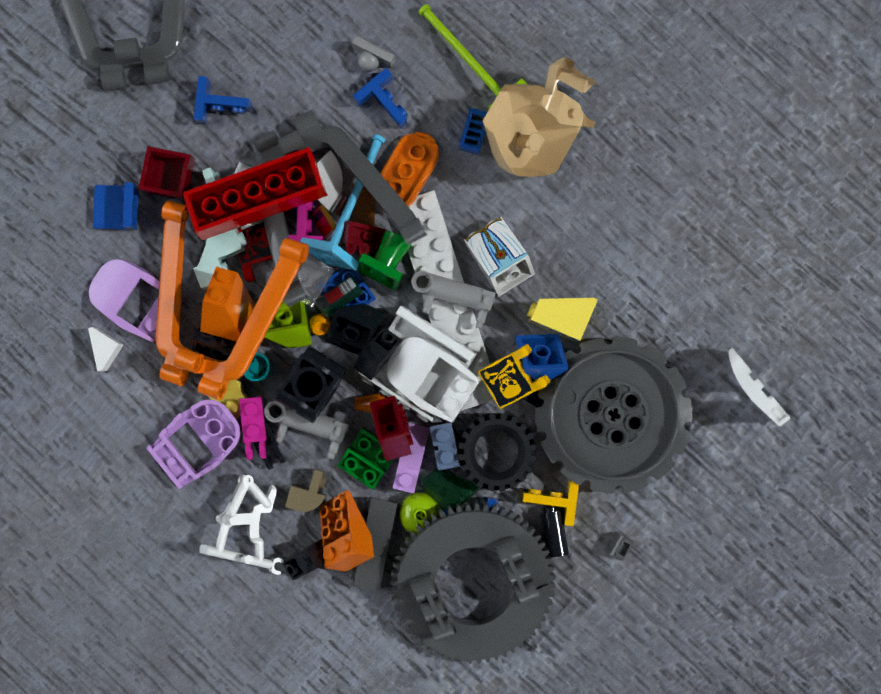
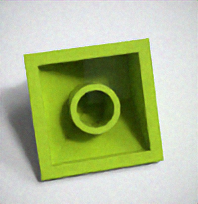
M305 299L289 308L282 301L264 337L290 349L312 345Z

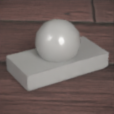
M355 36L352 45L353 49L361 52L358 64L362 70L372 72L377 69L380 62L392 68L395 62L394 54Z

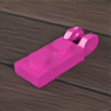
M262 396L240 398L247 460L253 459L252 442H259V455L261 459H264L267 456L265 443L267 436Z

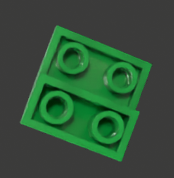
M363 427L337 466L374 490L394 459L386 461L378 441V436Z

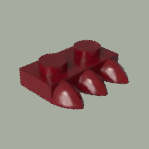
M346 220L342 242L345 243L346 252L352 255L358 249L359 256L361 257L363 253L367 255L370 251L371 257L374 258L381 244L384 232L387 229Z

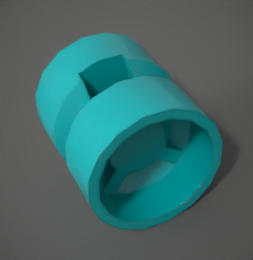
M256 353L244 376L251 381L262 382L267 380L273 373L274 365L272 360L264 354Z

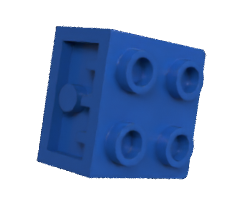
M124 182V186L95 185L93 228L137 230L139 186Z

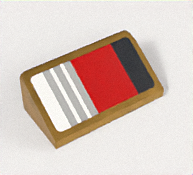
M320 205L311 217L325 240L330 242L337 225L325 206ZM343 234L338 243V246L341 248L345 246V243L342 242Z

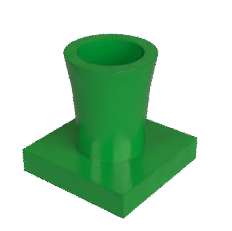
M385 231L375 257L372 258L364 253L361 255L358 263V272L397 291L403 273L395 269L412 245H407L401 235Z

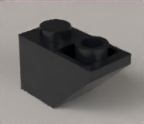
M384 327L360 352L354 368L372 380L385 366L402 339Z
M322 539L284 560L283 565L292 580L325 564Z

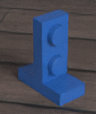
M386 67L356 92L353 97L355 102L361 106L374 96L397 125L402 128L407 124L406 116L408 114L401 105L396 106L392 102L394 98L386 88L382 90L385 85L393 80L392 73Z
M198 76L194 120L197 124H206L208 108L215 112H223V109L232 110V113L245 114V111L251 112L252 103L249 98L209 95L210 80L208 77Z

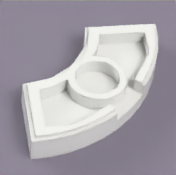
M329 151L317 163L328 196L317 200L331 212L342 194L343 175L338 160Z

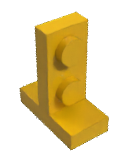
M568 480L566 497H563L561 492L550 491V495L541 494L539 489L528 488V492H523L522 501L565 507L564 525L574 526L579 485Z

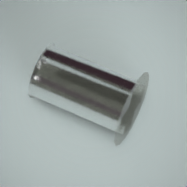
M341 194L332 211L328 213L339 220L348 197Z

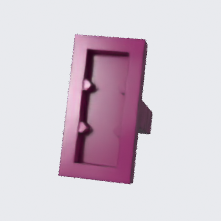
M313 201L298 206L297 235H289L290 239L300 242L301 238L304 237L325 241L323 236H308V233L312 231V220L308 219L309 211L313 209Z

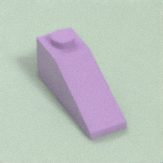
M408 423L414 445L410 446L412 454L400 457L393 488L414 493L430 428Z

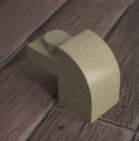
M320 469L314 470L309 489L293 484L290 488L285 507L300 512H307L321 505L327 494L319 492L320 489H324L327 477L324 476L325 471Z

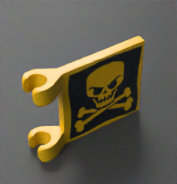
M528 344L477 371L499 409L546 387L550 383L547 375L532 382L529 375L524 372L519 359L526 357L532 352Z

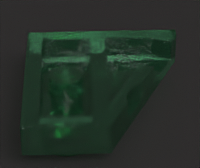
M434 469L419 484L447 512L449 505L453 510H456L457 503L460 506L463 505L480 489L473 482L441 470L438 471V469Z

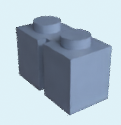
M451 422L430 426L433 447L438 446V449L434 450L438 471L460 466Z

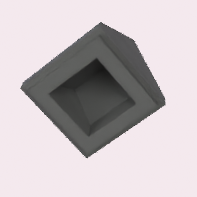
M616 532L606 552L623 561L632 547L633 541Z

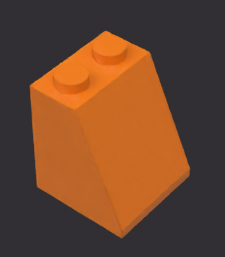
M216 266L203 299L200 332L238 341L255 307L238 272Z

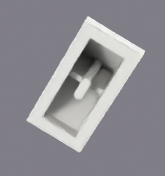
M88 328L97 371H107L123 347V344L98 328Z

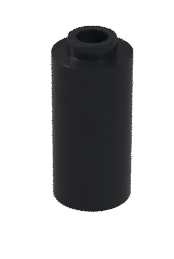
M557 506L543 508L544 512L540 513L545 547L550 552L547 556L552 558L568 555L569 550L562 510H557Z

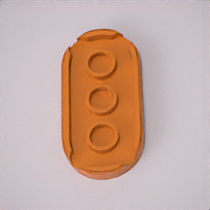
M414 132V134L405 135L400 139L380 172L408 207L414 203L438 163L439 148L432 136L424 132Z

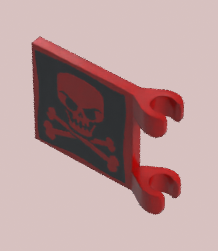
M264 222L241 230V227L237 228L239 233H243L247 242L246 245H243L245 251L238 253L243 276L247 282L255 280L251 265L272 259Z

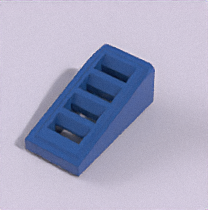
M474 108L469 109L459 150L480 155L486 131L483 122L472 119V116L476 115L484 118L488 112ZM470 123L483 126L482 130L470 127ZM468 131L480 134V138L468 135ZM466 139L476 141L478 145L466 143L465 141Z

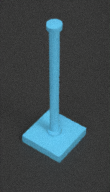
M377 134L373 135V143L366 156L372 164L380 146L385 142V138ZM356 179L330 242L304 237L300 240V242L309 245V254L324 265L357 270L359 262L338 246L344 232L346 220H349L363 188L358 179Z

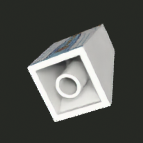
M502 217L490 221L484 228L472 232L468 238L464 239L468 250L498 297L535 275L527 252Z

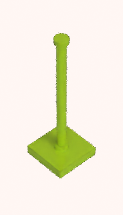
M428 4L422 6L418 13L434 26L493 93L498 96L502 88L434 15L431 7ZM521 78L516 84L527 83Z

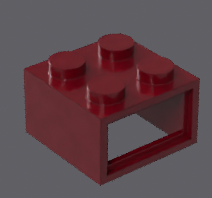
M147 146L138 189L146 194L185 201L183 192L189 190L195 158L191 154Z
M396 396L370 402L378 441L386 461L412 454L410 446L414 445L403 404H398ZM389 426L395 427L393 431L387 430Z

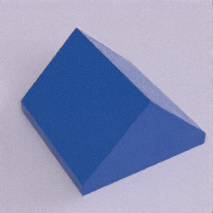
M559 334L516 335L515 340L518 349L526 344L532 349L531 353L521 359L524 372L531 378L537 380L547 375L552 380L568 370Z

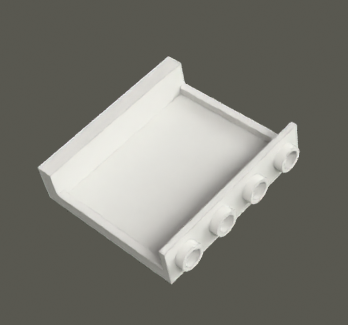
M405 306L399 307L396 312L398 315L388 329L402 339V341L412 336H420L433 341L437 345L446 347L458 359L462 360L468 368L477 355L476 352ZM439 357L416 392V395L436 407L459 370ZM388 361L372 380L358 372L363 376L362 380L371 386L376 384L381 388L380 392L385 396H396L399 400L398 404L402 403L403 407L407 410L412 408L417 411V416L426 422L428 420H436V415L419 408L390 383L387 376Z

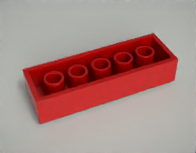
M310 147L183 192L195 233L202 241L328 196Z

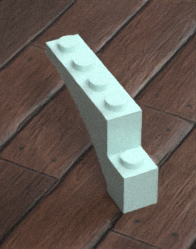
M212 168L202 170L206 184L221 179L219 172H215ZM237 228L207 239L200 262L197 267L193 268L201 289H208L216 266L229 270L227 263L222 261L245 251L243 245L247 244L242 232H238Z

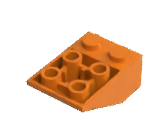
M349 490L342 492L319 506L325 568L346 572L374 557L372 535Z

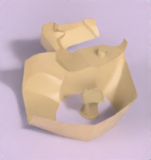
M567 57L560 58L549 65L545 87L532 84H504L484 117L483 124L491 151L498 166L506 172L525 177L551 175L558 171L581 127L594 128L595 121L586 117L580 104L565 93L557 90V82L560 80L581 93H586L592 84H597L592 77L587 78L575 69L574 61Z

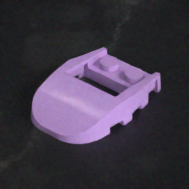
M123 259L108 261L100 268L90 284L89 298L91 303L118 327L155 344L158 298L138 328L117 314L140 279H143L158 290L160 279L149 270H145L130 261Z
M216 400L200 401L185 412L179 413L159 433V438L155 443L146 448L178 489L218 466L239 442L241 432L237 419L224 404ZM187 422L214 455L212 459L197 471L192 468L169 439L171 435Z

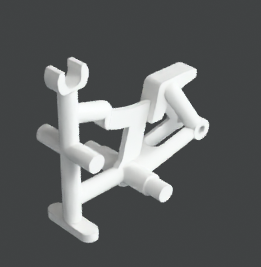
M239 476L238 484L225 511L216 516V521L221 525L216 546L212 547L201 544L199 553L267 568L272 574H281V571L274 569V564L276 562L283 563L284 560L277 557L271 560L264 559V541L259 537L261 513H270L272 511L277 492L276 487L270 485L265 495L254 483L252 476ZM248 491L258 503L251 506L250 513L236 514ZM249 524L250 541L255 544V556L225 550L229 527Z

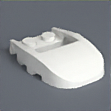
M412 336L403 340L397 346L387 364V376L390 383L409 401L419 408L451 423L454 422L481 381V377L474 375L468 369V366L458 359L452 351L420 336ZM440 357L458 369L459 372L437 406L434 407L417 396L416 392Z
M731 348L729 350L730 363L741 387L765 414L779 427L791 418L771 395L767 397L761 389L765 386L759 379L753 380L749 376L752 373L751 369L736 351Z

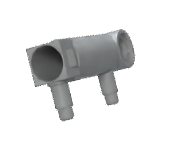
M427 271L416 272L411 281L412 287L417 293L426 295L423 303V313L428 314L432 308L434 297L479 310L476 319V328L482 329L487 313L491 311L496 294L481 287L431 274ZM419 277H426L429 280L426 288H419L416 285Z
M277 401L269 402L264 409L267 420L279 424L276 433L277 442H282L287 427L331 440L328 451L329 459L335 458L340 443L344 442L349 424L322 414L312 424L296 414L295 409L290 410ZM275 405L280 406L282 409V414L278 418L273 417L271 414V409Z

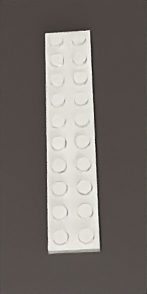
M435 190L418 195L409 208L416 218H419L427 236L412 243L411 248L408 250L414 272L427 271L431 274L464 283ZM419 277L417 279L420 288L428 286L429 280L426 277ZM434 297L432 308L428 313L431 324L477 353L468 369L474 375L480 377L477 371L490 365L479 328H476L473 309ZM482 379L462 410L494 400Z

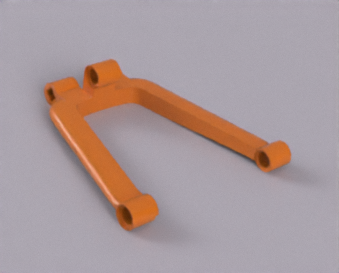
M168 200L162 208V218L165 219L155 336L156 347L161 356L165 358L159 376L161 380L182 387L186 383L190 372L202 373L203 377L199 382L198 392L208 397L222 400L226 394L229 381L239 379L249 368L299 270L300 264L304 263L308 257L309 245L290 238L283 240L280 246L279 260L229 358L226 361L213 359L184 347L179 340L184 235L186 227L184 223H186L189 217V211L186 205Z

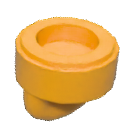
M316 314L309 319V326L313 334L324 335L329 332L331 320L327 314Z

